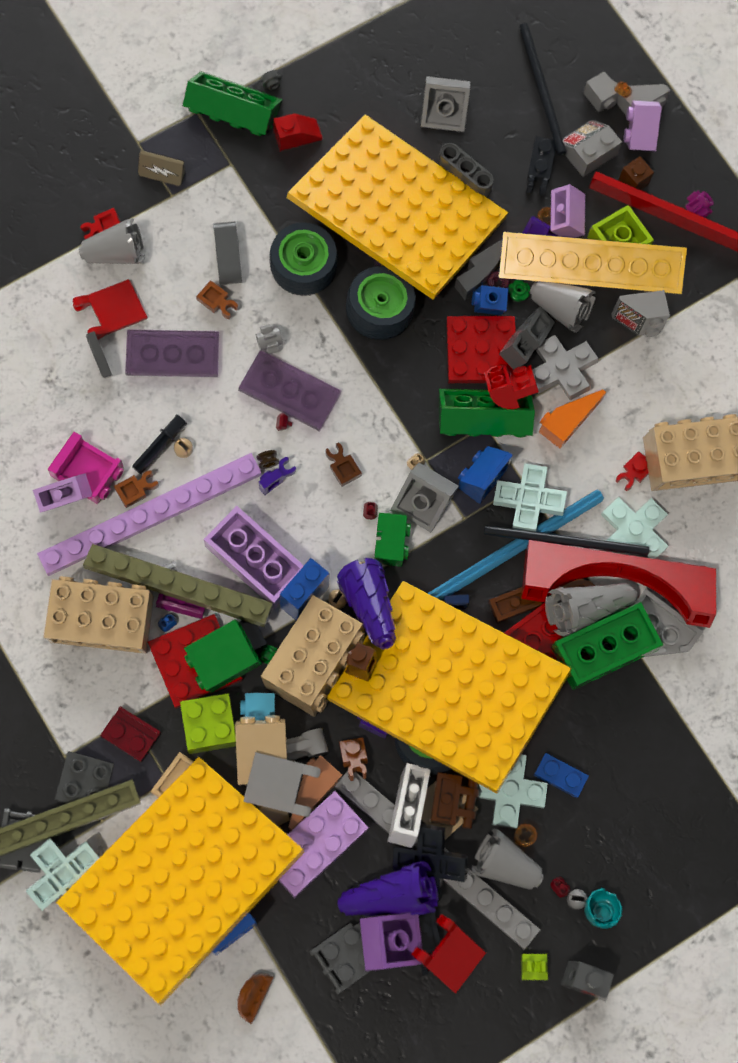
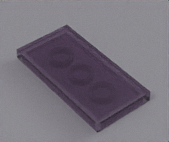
M127 330L126 376L218 377L219 331Z
M261 350L238 387V391L318 431L322 429L341 394V390Z

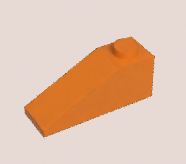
M603 389L557 407L551 414L547 412L539 422L542 424L539 433L561 449L603 400L606 391Z

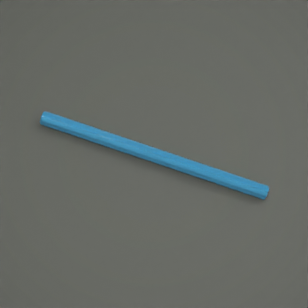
M599 490L593 491L565 508L563 516L554 515L539 524L536 532L551 534L603 502V494ZM513 540L428 594L442 601L444 596L452 595L525 550L529 540Z

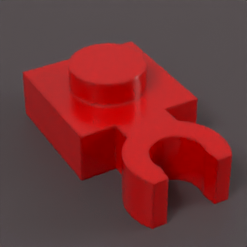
M112 208L93 216L94 223L87 222L80 227L83 232L91 230L89 234L84 236L87 239L120 223L117 211Z
M638 451L623 466L627 472L620 473L616 478V482L618 483L621 479H626L628 484L625 486V491L632 488L634 479L641 483L649 475L646 457Z

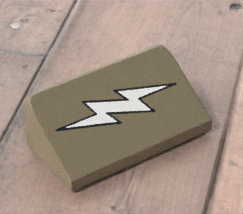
M142 150L139 156L138 174L142 177L180 186L185 175L184 162Z

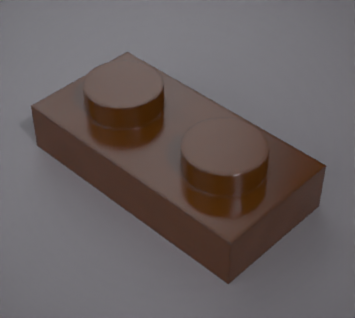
M522 587L488 601L497 623L536 609L542 603L521 599Z

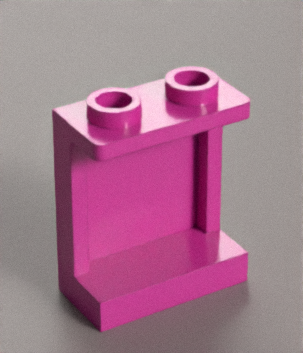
M74 431L49 466L48 472L51 477L58 481L86 473L92 491L91 497L87 499L98 505L101 499L105 500L111 491L110 486L113 481L120 479L124 472V466L121 459L116 458L115 460L85 442L82 436Z

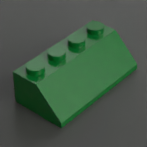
M200 71L188 80L182 106L189 108L188 110L192 113L209 115V118L212 120L229 122L232 127L249 129L255 135H266L272 128L283 99Z
M439 389L440 434L448 436L468 434L474 437L479 435H491L493 437L513 435L519 438L533 436L535 409L532 396L529 395L518 399L520 408L505 409L494 403L488 390Z

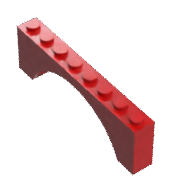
M535 540L528 541L525 552L521 599L545 602L546 597L552 595L548 593L549 591L560 588L577 579L596 576L618 577L640 583L662 595L678 610L687 625L710 628L716 616V568Z

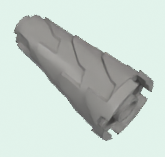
M627 583L605 586L560 587L548 592L552 595L546 597L545 611L550 626L556 624L558 628L553 631L560 636H568L634 605L637 599V591Z

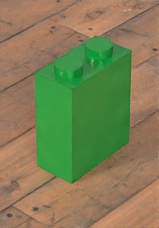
M237 620L227 623L184 648L187 653L184 656L187 664L191 669L195 668L198 674L195 679L199 687L210 693L262 665L241 623Z

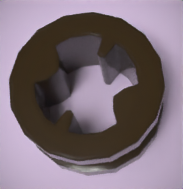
M268 450L258 454L256 458L260 461L259 468L268 469L278 465L279 459L275 457L277 456V451Z

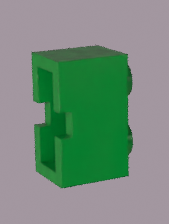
M379 512L376 537H381V540H376L374 559L378 560L381 565L402 567L403 560L408 559L409 546L404 544L405 537H410L411 523H407V515Z

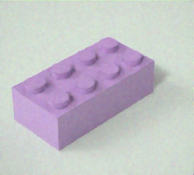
M238 506L204 538L205 547L263 600L273 603V609L280 604L279 594L304 566Z
M336 791L312 811L309 817H306L287 834L305 852L278 880L294 899L368 831V826Z

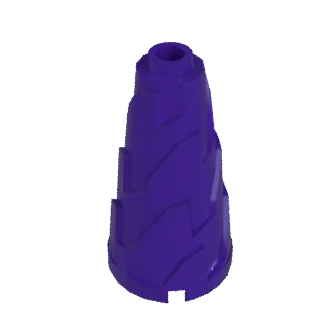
M364 558L365 563L359 564L357 559L340 570L337 575L338 586L344 594L349 607L353 608L358 621L363 623L371 643L378 648L388 649L396 641L394 631L396 628L391 613L393 610L387 594L389 590L384 569L376 559Z
M424 861L401 867L402 870L382 875L379 879L359 884V887L342 892L341 897L338 898V908L346 916H373L389 913L392 915L407 913L419 915L436 911L433 907L438 906V891L435 877L427 876L426 872L432 870Z

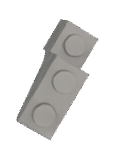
M604 71L587 81L583 93L598 113L605 108L606 110L611 109L617 103L627 116V109L631 107L632 100L659 102L661 106H664L670 89L664 84L620 85L614 82Z

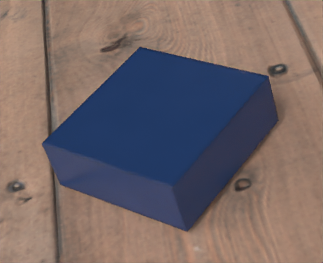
M469 595L444 596L443 602L458 610L466 609L469 604Z

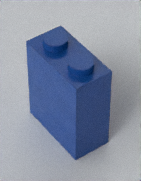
M310 558L279 594L280 608L297 621L311 597L314 595L320 598L329 588L330 573Z

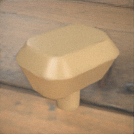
M416 453L407 461V466L412 470L418 463L424 465L425 458L421 454Z

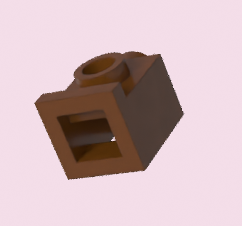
M357 643L355 648L351 649L347 655L346 663L348 667L345 671L346 674L368 682L378 662L376 650Z

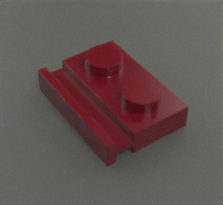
M119 706L118 711L113 715L100 736L142 763L161 732Z

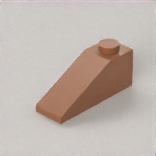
M321 755L317 760L313 757L306 764L320 768V776L316 778L303 775L295 803L310 807L311 812L342 778V774ZM292 813L289 830L292 831L306 817Z

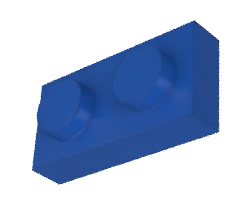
M547 753L543 755L534 773V776L575 798L579 797L589 776Z

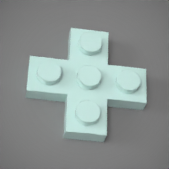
M524 464L521 484L497 480L493 505L516 509L513 529L536 532L539 513L563 516L567 491L544 488L548 467Z
M618 497L601 513L617 530L606 541L649 546L648 556H642L656 559L668 548V545L653 531L668 514L652 498L635 513ZM611 551V552H613V553H619V554H625V555L628 554V553H623V552Z
M521 754L498 794L478 784L477 789L480 790L479 798L495 801L492 825L517 829L520 805L537 808L545 807L548 783L524 779L527 755Z
M49 838L30 854L45 875L26 889V892L37 906L44 910L59 896L64 895L99 857L86 841L65 857Z

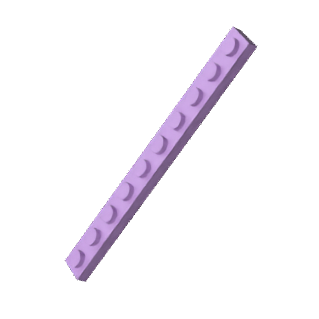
M249 453L37 553L47 575L50 576L86 559L92 544L104 548L114 546L262 476V472L252 453Z

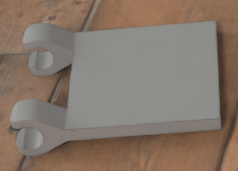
M255 752L243 802L309 817L311 808L295 804L301 775L304 774L317 778L320 776L321 769Z

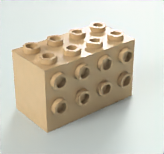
M736 414L725 415L723 419L714 420V417H705L700 419V422H691V419L678 421L674 425H669L668 422H661L655 424V427L650 429L643 437L651 491L738 481V417Z
M59 576V580L52 579L43 638L50 643L146 654L154 596L146 589V586L132 585V588L122 587L121 583L108 582L107 586L98 584L96 580L83 579V583L74 581V578Z
M313 595L262 673L261 678L265 687L315 717L318 712L321 713L328 703L326 698L347 667L346 658L349 651L353 650L357 643L363 644L365 641L363 623Z

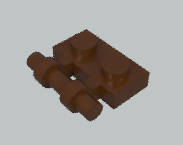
M437 773L430 823L455 826L456 817L463 818L462 828L472 829L473 820H476L477 813L474 811L476 798H479L480 791L477 789L478 783L469 779L468 787L461 786L462 776ZM460 795L466 796L465 809L458 808Z

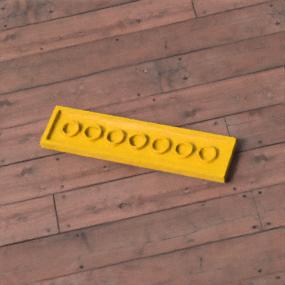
M503 232L499 278L653 292L664 290L665 293L682 294L687 248Z

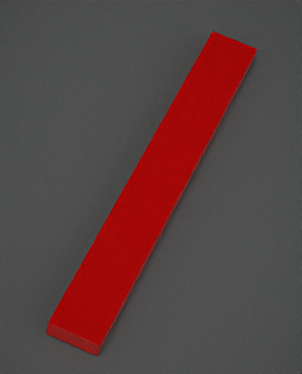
M595 172L589 187L590 189L738 252L737 231L602 173Z

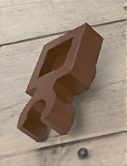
M336 443V448L339 452L332 454L327 448L325 454L330 461H334L330 465V469L341 487L361 477L362 472L351 454L344 457L342 445Z

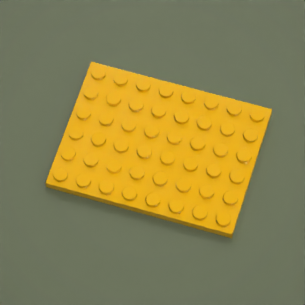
M364 115L287 194V199L432 300L436 298L508 215L506 210L484 195L475 192L452 173L367 115Z
M403 581L390 600L393 610L391 613L396 628L394 630L396 641L393 646L388 649L378 648L371 643L367 635L363 645L375 649L378 659L369 681L367 682L346 674V667L329 692L327 699L498 794L571 673V668Z
M200 757L168 787L56 902L160 1006L305 853L296 842L252 803L243 802L244 796Z

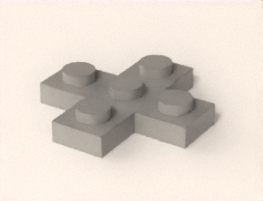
M555 335L544 340L542 345L536 349L544 364L532 369L539 390L538 394L557 384L561 386L569 400L589 391L590 385L581 371L598 363V357L587 341L566 351Z

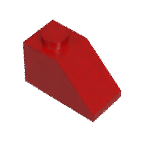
M294 113L274 119V134L280 151L322 140V135L315 118Z

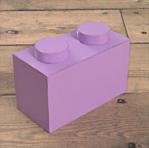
M632 100L631 107L627 109V120H630L629 129H625L624 142L627 143L629 149L656 151L662 109L659 102Z
M569 184L551 190V232L559 237L576 238L585 235V194Z
M86 473L33 490L40 513L91 497L92 495Z

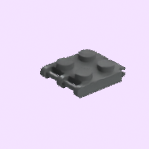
M5 808L1 828L22 821L10 819V816L27 819L35 816V814L31 811H27V813L13 812L11 809ZM47 840L1 856L0 868L18 870L19 861L23 862L22 871L40 873L41 868L30 854Z
M360 922L354 927L349 923L309 952L311 956L314 955L324 969L322 971L323 974H327L336 987L335 992L337 995L371 971H365ZM319 951L322 952L330 966H327V964L319 954ZM332 970H334V972L336 973V975L338 976L343 985L339 984V982L331 972Z

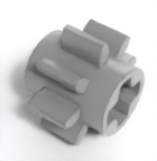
M270 324L261 326V333L256 334L260 350L266 349L268 354L279 351L278 345L283 344L278 327L273 329Z

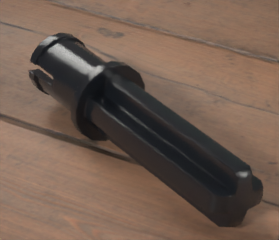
M176 414L164 429H160L161 434L132 466L133 469L142 474L170 442H175L174 438L187 426V422Z

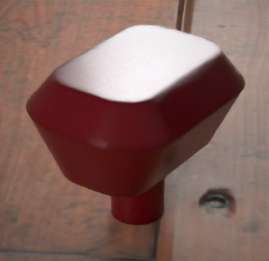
M281 413L277 416L276 429L278 431L286 430L287 426H292V422L288 421L286 414Z
M366 502L364 504V518L373 520L377 517L378 505L375 502Z
M561 877L555 878L550 884L553 891L559 897H565L570 892V887Z

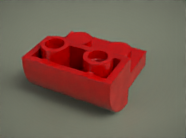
M506 365L494 366L487 372H484L491 399L502 408H520L518 399L539 392L531 365L519 366L512 372H508Z

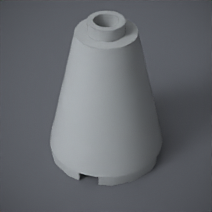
M126 219L83 240L81 246H79L81 259H85L87 263L101 264L143 263L145 255H140V249L144 248L138 225L132 224L134 219Z
M538 281L530 289L531 299L572 332H578L583 327L579 324L582 319L587 321L596 298L592 296L595 294V291L562 283Z
M493 829L494 834L492 836L486 835L475 854L474 859L478 860L476 867L472 865V873L529 890L534 887L537 888L543 880L542 868L501 831Z

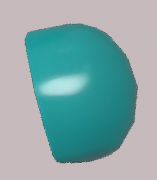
M600 888L593 891L586 900L584 913L592 925L608 929L615 926L622 917V905L616 894L606 891L605 888Z

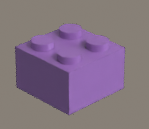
M407 913L360 919L365 971L422 964L411 955L416 947L422 950L419 915Z

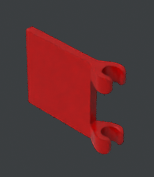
M129 279L94 293L73 298V307L77 312L91 305L101 326L89 328L87 332L95 331L98 340L105 335L148 319Z
M441 914L436 922L448 932L431 955L422 951L419 947H416L411 955L449 989L457 993L486 952L450 918Z

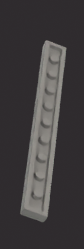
M347 771L335 785V788L389 834L395 805L358 773L355 772L353 774L354 781H350ZM418 837L413 846L418 847ZM469 868L467 869V879L465 882L443 879L446 884L523 950L526 949L540 931L536 925L476 874L472 873Z

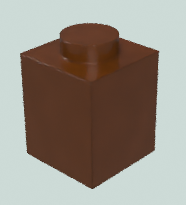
M639 156L623 167L618 180L642 190L649 185L654 171Z

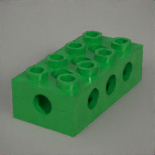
M640 602L555 641L551 649L558 662L571 668L567 681L572 690H575L657 652L663 646V643ZM624 632L629 633L633 640H627L624 637ZM602 642L608 643L611 646V650H606L602 646ZM580 653H587L590 656V660H584Z

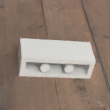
M406 763L400 778L388 842L410 848L414 845L419 833L430 775L429 769Z

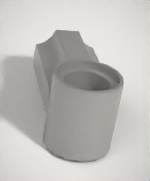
M322 728L313 729L302 733V736L286 740L287 760L289 761L304 757L315 758L329 753Z

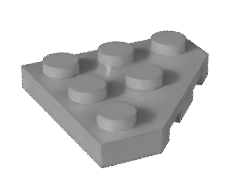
M647 589L643 591L634 603V605L642 603L663 643V646L657 652L646 657L689 652L703 633L697 626L687 625L678 612ZM624 632V637L627 640H633L629 633ZM605 642L603 646L611 650V646Z

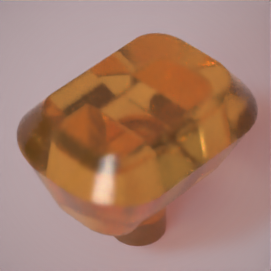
M621 81L614 87V90L624 98L629 97L632 93V89L626 82Z

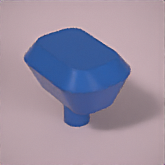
M171 613L166 614L158 621L159 628L164 632L169 631L177 624V618Z

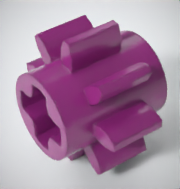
M694 191L687 197L689 203L686 204V209L704 218L713 212L710 207L714 202L707 192L703 191L700 193L699 191Z

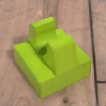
M521 954V980H548L547 954Z

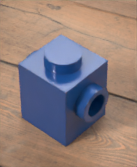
M481 285L472 295V305H475L474 312L501 315L506 312L508 288Z

